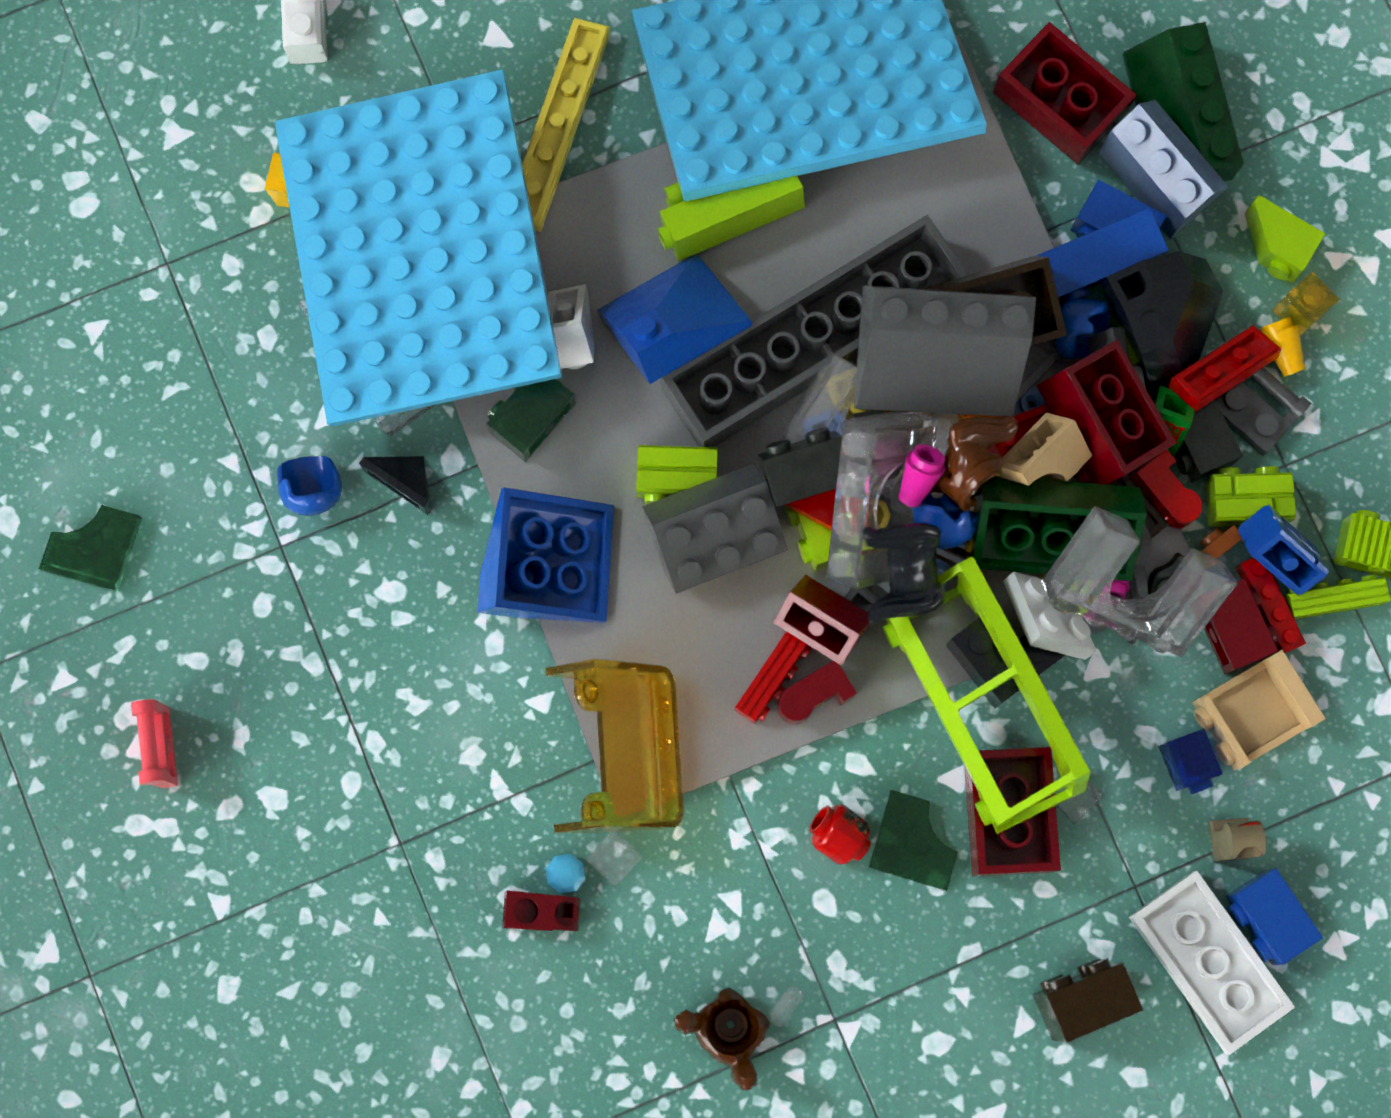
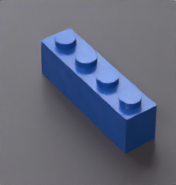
M1147 208L1036 256L1049 257L1059 301L1062 299L1068 301L1088 296L1087 289L1100 283L1104 289L1106 277L1142 260L1166 255L1169 250L1151 208Z

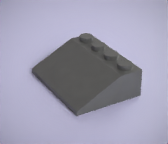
M863 285L854 408L1013 417L1032 342L1036 297Z

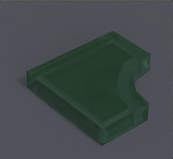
M101 505L95 517L84 527L67 533L51 532L39 570L118 592L142 517Z
M895 790L889 791L868 868L947 891L958 852L944 845L933 832L929 819L930 801Z

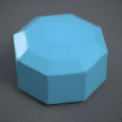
M571 854L555 856L546 868L548 885L560 894L577 892L586 879L584 864Z

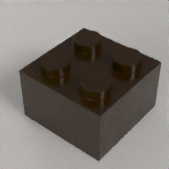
M1098 958L1077 967L1080 974L1072 978L1070 974L1064 976L1060 974L1040 983L1041 991L1032 994L1051 1039L1068 1043L1143 1011L1124 964L1110 963L1108 958L1102 960Z

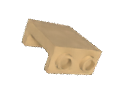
M1283 650L1269 656L1192 702L1196 709L1193 711L1197 723L1204 731H1210L1217 742V745H1215L1217 755L1226 766L1231 765L1234 771L1244 768L1250 762L1326 719Z

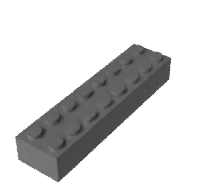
M927 214L751 321V327L661 378V389L699 447H714L822 381L825 377L830 376L858 359L863 285L922 289L969 274Z

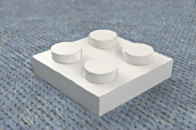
M1014 571L1003 581L1030 646L1084 660L1097 651L1090 637V628L1083 620L1076 605V596L1069 587Z

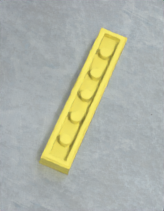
M574 18L522 162L535 231L541 232L611 34L609 26Z

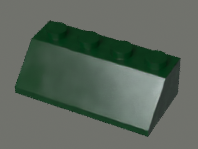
M1206 22L1167 29L1125 51L1122 56L1131 90L1137 95L1134 99L1135 106L1140 103L1156 100L1224 182L1233 180L1244 162Z
M995 476L977 488L975 497L977 502L973 510L977 514V531L972 537L971 557L973 556L979 569L1132 581L1147 516L1141 487L1036 479L1028 486Z

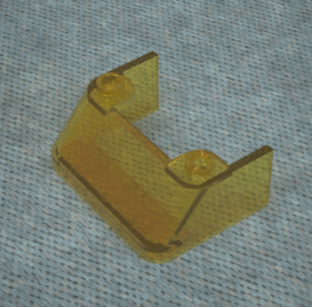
M590 659L545 668L546 676L573 678L574 696L579 706L587 712H597L602 792H593L584 798L581 806L582 821L555 824L554 833H610L666 829L678 826L683 818L684 803L676 684L671 671L661 665Z

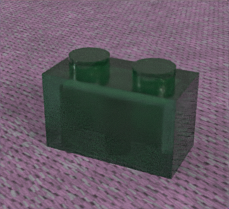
M557 379L513 388L515 391L506 402L502 399L499 400L487 415L489 421L486 424L489 433L524 462L531 457L576 405L575 394Z

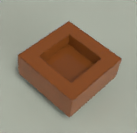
M1233 525L1223 533L1218 527L1200 541L1204 549L1194 557L1206 568L1242 539L1238 529Z

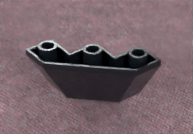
M1178 251L1142 260L1106 277L1103 294L1121 328L1125 329V335L1139 359L1138 366L1143 368L1146 390L1152 401L1160 385L1169 388L1172 377L1200 360L1223 294V289L1205 258Z

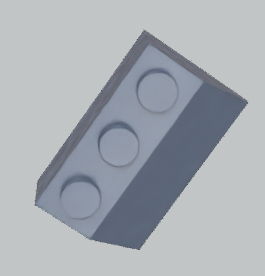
M1156 100L1138 104L1110 131L1098 152L1138 201L1167 215L1161 228L1170 239L1174 238L1229 188Z

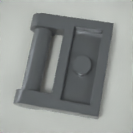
M1263 367L1250 377L1289 410L1283 417L1243 382L1215 399L1228 426L1262 456L1270 451L1312 404L1304 396L1301 398L1297 397Z

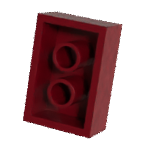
M1050 21L999 74L992 92L1077 165L1087 157L1127 114L1137 96Z
M1117 339L1036 385L1052 414L1075 420L1092 454L1083 465V468L1094 484H1108L1119 479L1176 444L1175 439Z
M1051 747L978 750L1008 807L1015 806L1054 782ZM964 765L972 877L1061 871L1056 806L997 834L992 824L984 825L976 810L975 803L980 801L978 790ZM1055 793L1043 799L1042 801L1054 796Z

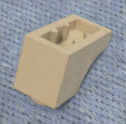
M1045 413L1002 457V473L999 475L1001 478L1028 486L1041 476L1068 482L1089 460L1092 454L1075 420Z

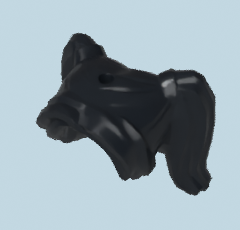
M926 523L897 525L882 530H877L870 526L862 529L863 539L868 546L877 549H888L887 556L890 571V592L875 601L867 614L869 622L876 624L883 619L917 616L937 610L945 599L942 584L938 581L936 548L939 545L942 531L937 526Z

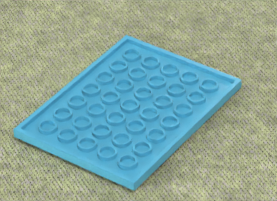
M674 0L631 10L633 24L684 202L986 133L987 123L942 0Z
M503 69L275 121L326 421L329 426H338L563 377L507 79Z

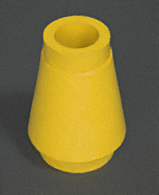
M1291 317L1261 328L1262 333L1281 348L1278 358L1274 361L1279 370H1281L1283 377L1306 369L1303 362L1304 357L1298 324L1294 325Z

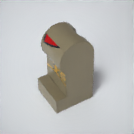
M1237 818L1209 822L1214 862L1251 859L1265 855L1266 837L1260 820L1249 821V818Z

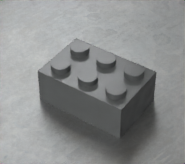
M755 464L642 506L665 574L676 594L788 551L767 481Z

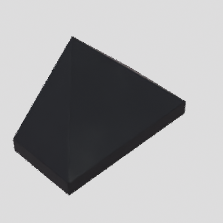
M423 456L362 458L359 464L366 474L426 515H429L432 510Z

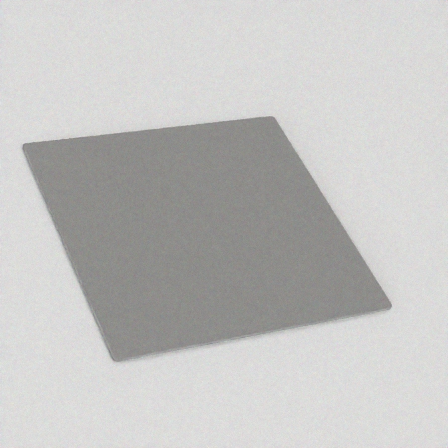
M955 35L987 123L986 133L800 175L798 178L804 189L805 208L697 253L751 321L927 214L969 275L1036 256L1054 248L967 52L958 36ZM667 142L559 182L542 231H535L547 297L550 291L586 284L596 342L594 363H589L579 369H561L562 378L453 401L495 511L500 491L504 487L614 505L607 621L598 623L538 620L614 814L618 818H626L928 697L906 653L902 652L899 646L895 648L890 646L882 629L883 626L887 625L886 619H883L874 624L865 635L863 634L856 648L841 666L857 692L856 696L840 706L837 699L833 697L813 709L810 717L800 724H789L780 717L777 710L780 697L777 701L772 698L767 706L771 710L763 722L758 719L756 724L734 711L735 706L786 633L784 629L773 622L790 591L805 574L843 598L862 575L868 576L886 592H890L888 549H877L868 546L862 534L856 532L862 547L858 557L814 572L811 562L805 564L799 552L797 541L802 540L797 525L791 527L783 505L776 507L774 504L788 551L677 594L665 574L642 508L646 504H644L643 498H637L638 445L699 446L662 391L661 378L651 384L648 383L601 319L597 309L683 261L678 262L672 248L664 249L657 229L662 227L659 211L668 208L665 200L667 196L663 188L678 182ZM1065 299L1059 301L1060 307L1066 302ZM1054 339L1048 341L1056 348ZM1062 355L1031 388L1039 390L1036 385L1083 358L1070 360L1065 359ZM858 359L854 360L853 362L849 363L848 365H846L845 367L841 368L833 374L857 366ZM823 380L714 446L718 447L717 477L751 464H755L764 477L758 454L767 452V445L781 440H789L790 444L805 440V435L800 426L801 420L834 408ZM1028 402L1030 408L1035 407L1034 402ZM882 410L904 433L900 443L895 447L903 467L905 466L907 453L920 444L937 448L945 457L949 447L947 440L949 438V431L951 426L958 422V414ZM850 446L847 447V448H845L846 454H847V452H848ZM1150 460L1144 463L1143 465L1139 466L1135 470L1131 471L1127 475L1130 478H1132V476L1141 468H1143L1146 464H1148ZM850 465L855 483L840 488L861 499L873 496L886 502L891 514L886 528L914 523L913 507L905 505L899 499L903 474L867 487L865 480ZM1071 477L1068 482H1078V481H1077V478ZM931 492V495L934 498H938L942 496L943 493ZM1167 526L1151 539L1152 546L1145 564L1147 583L1151 572L1155 568L1167 564L1175 553H1181L1184 556V563L1181 569L1187 563L1194 568L1190 582L1186 586L1170 592L1166 596L1165 601L1195 590L1203 584V577L1181 529ZM963 544L958 547L965 549L966 545ZM936 548L937 554L956 563L963 561V559ZM980 569L1017 638H1021L1025 633L1003 582L1012 572ZM1018 572L1060 585L1064 579L1062 575L1052 578L1036 573ZM958 575L954 577L953 582L947 584L944 593L958 586ZM1071 589L1077 599L1076 605L1098 600L1093 597V589H1090L1088 593ZM1129 591L1126 592V597L1123 601L1113 602L1118 610V620L1127 617L1130 610L1140 603L1132 602ZM962 596L941 605L937 610L910 620L946 689L971 679L946 647L951 638L980 617L974 614L969 605H966ZM812 648L805 659L800 657L795 664L798 670L792 679L786 678L781 686L785 688V691L788 687L833 660Z

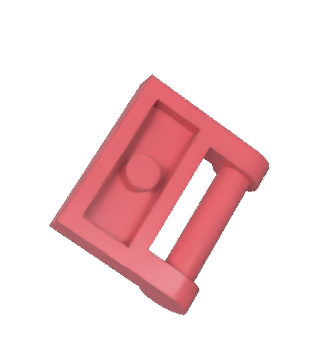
M154 699L131 702L132 716L137 717L142 771L138 772L140 785L151 784L162 789L178 786L170 708Z

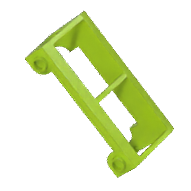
M972 556L957 563L938 576V581L943 585L958 575V586L944 593L945 599L942 605L962 596L964 602L971 607L974 614L980 616L1008 668L1006 671L958 701L953 702L910 622L911 619L920 615L886 619L887 625L883 626L882 629L892 648L899 646L902 652L906 653L978 790L980 801L975 803V807L985 826L992 824L998 834L1085 792L1091 771ZM1013 677L1053 751L1052 758L1056 763L1061 778L1015 806L1008 807L959 715V711ZM1064 787L1066 788L1065 791L1060 792V793H1058V794H1056V795H1054V796H1052V797H1050V798H1048V799L1042 801L1043 799H1045V798H1047L1048 796L1054 794L1055 792L1059 791L1060 789H1062V788H1064Z

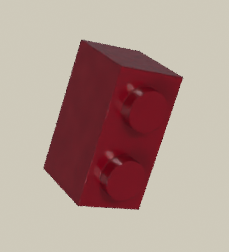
M806 574L790 591L773 622L841 666L856 648L870 624L866 611Z
M1245 578L1202 595L1192 602L1225 675L1278 652L1276 632L1269 622L1265 623L1259 610L1261 607L1259 595L1254 587L1248 586Z

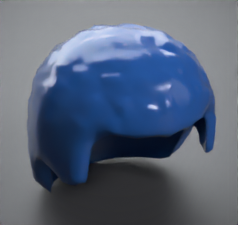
M1075 298L1066 301L1061 306L1067 336L1054 339L1058 352L1065 359L1070 360L1085 358L1090 355L1087 338L1110 329L1111 310L1109 303L1098 299Z
M327 456L299 457L281 463L277 469L279 496L283 505L295 514L305 516L322 514L335 506L341 497L342 481L334 462Z
M929 492L921 506L913 507L914 523L931 524L937 526L942 531L939 545L937 546L938 549L946 550L961 546L971 540L977 531V514L971 510L964 512L944 493L942 496L934 498L931 492Z

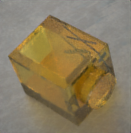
M1311 272L1284 296L1272 311L1281 320L1291 317L1293 324H1298L1301 336L1340 299Z

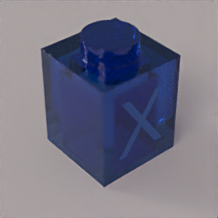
M1205 729L1158 746L1176 791L1188 787L1191 794L1200 792L1214 786L1211 778L1223 774Z

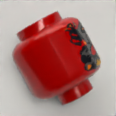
M844 804L823 807L814 817L809 827V831L812 833L811 842L815 849L838 865L847 864L853 859L856 861L861 860L871 846V841L868 840L870 825L865 819Z

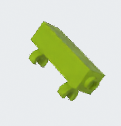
M796 175L684 202L679 183L677 182L663 188L667 196L665 200L668 208L659 211L662 227L658 228L657 232L664 249L672 248L679 262L805 208L803 185Z

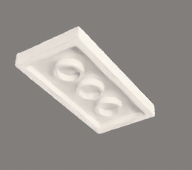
M1197 870L1192 871L1129 916L1131 922L1225 1054H1232L1295 1008Z

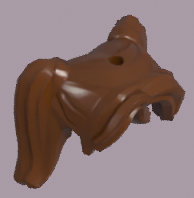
M1007 416L1003 419L970 417L954 423L950 428L949 438L947 439L949 447L945 454V472L930 492L944 493L964 512L969 511L970 507H974L977 502L975 498L977 488L988 479L1002 473L1001 456L991 454L987 449H990L993 444L1005 442L1015 435L1019 428L1015 417Z
M725 988L718 993V996L699 1012L693 1013L686 1009L675 1017V1027L678 1031H681L684 1035L695 1033L701 1047L713 1059L731 1066L730 1077L742 1090L748 1091L757 1085V1073L750 1057L756 1047L764 1041L766 1032L770 1027V1022L762 1012L750 1006L749 1002L742 995L731 988ZM728 1021H734L735 1025L733 1028L727 1027Z

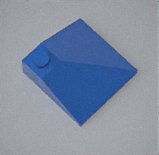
M698 254L690 256L597 309L601 319L649 384L752 326L750 318Z
M506 487L502 488L480 572L477 613L513 618L606 622L614 505Z

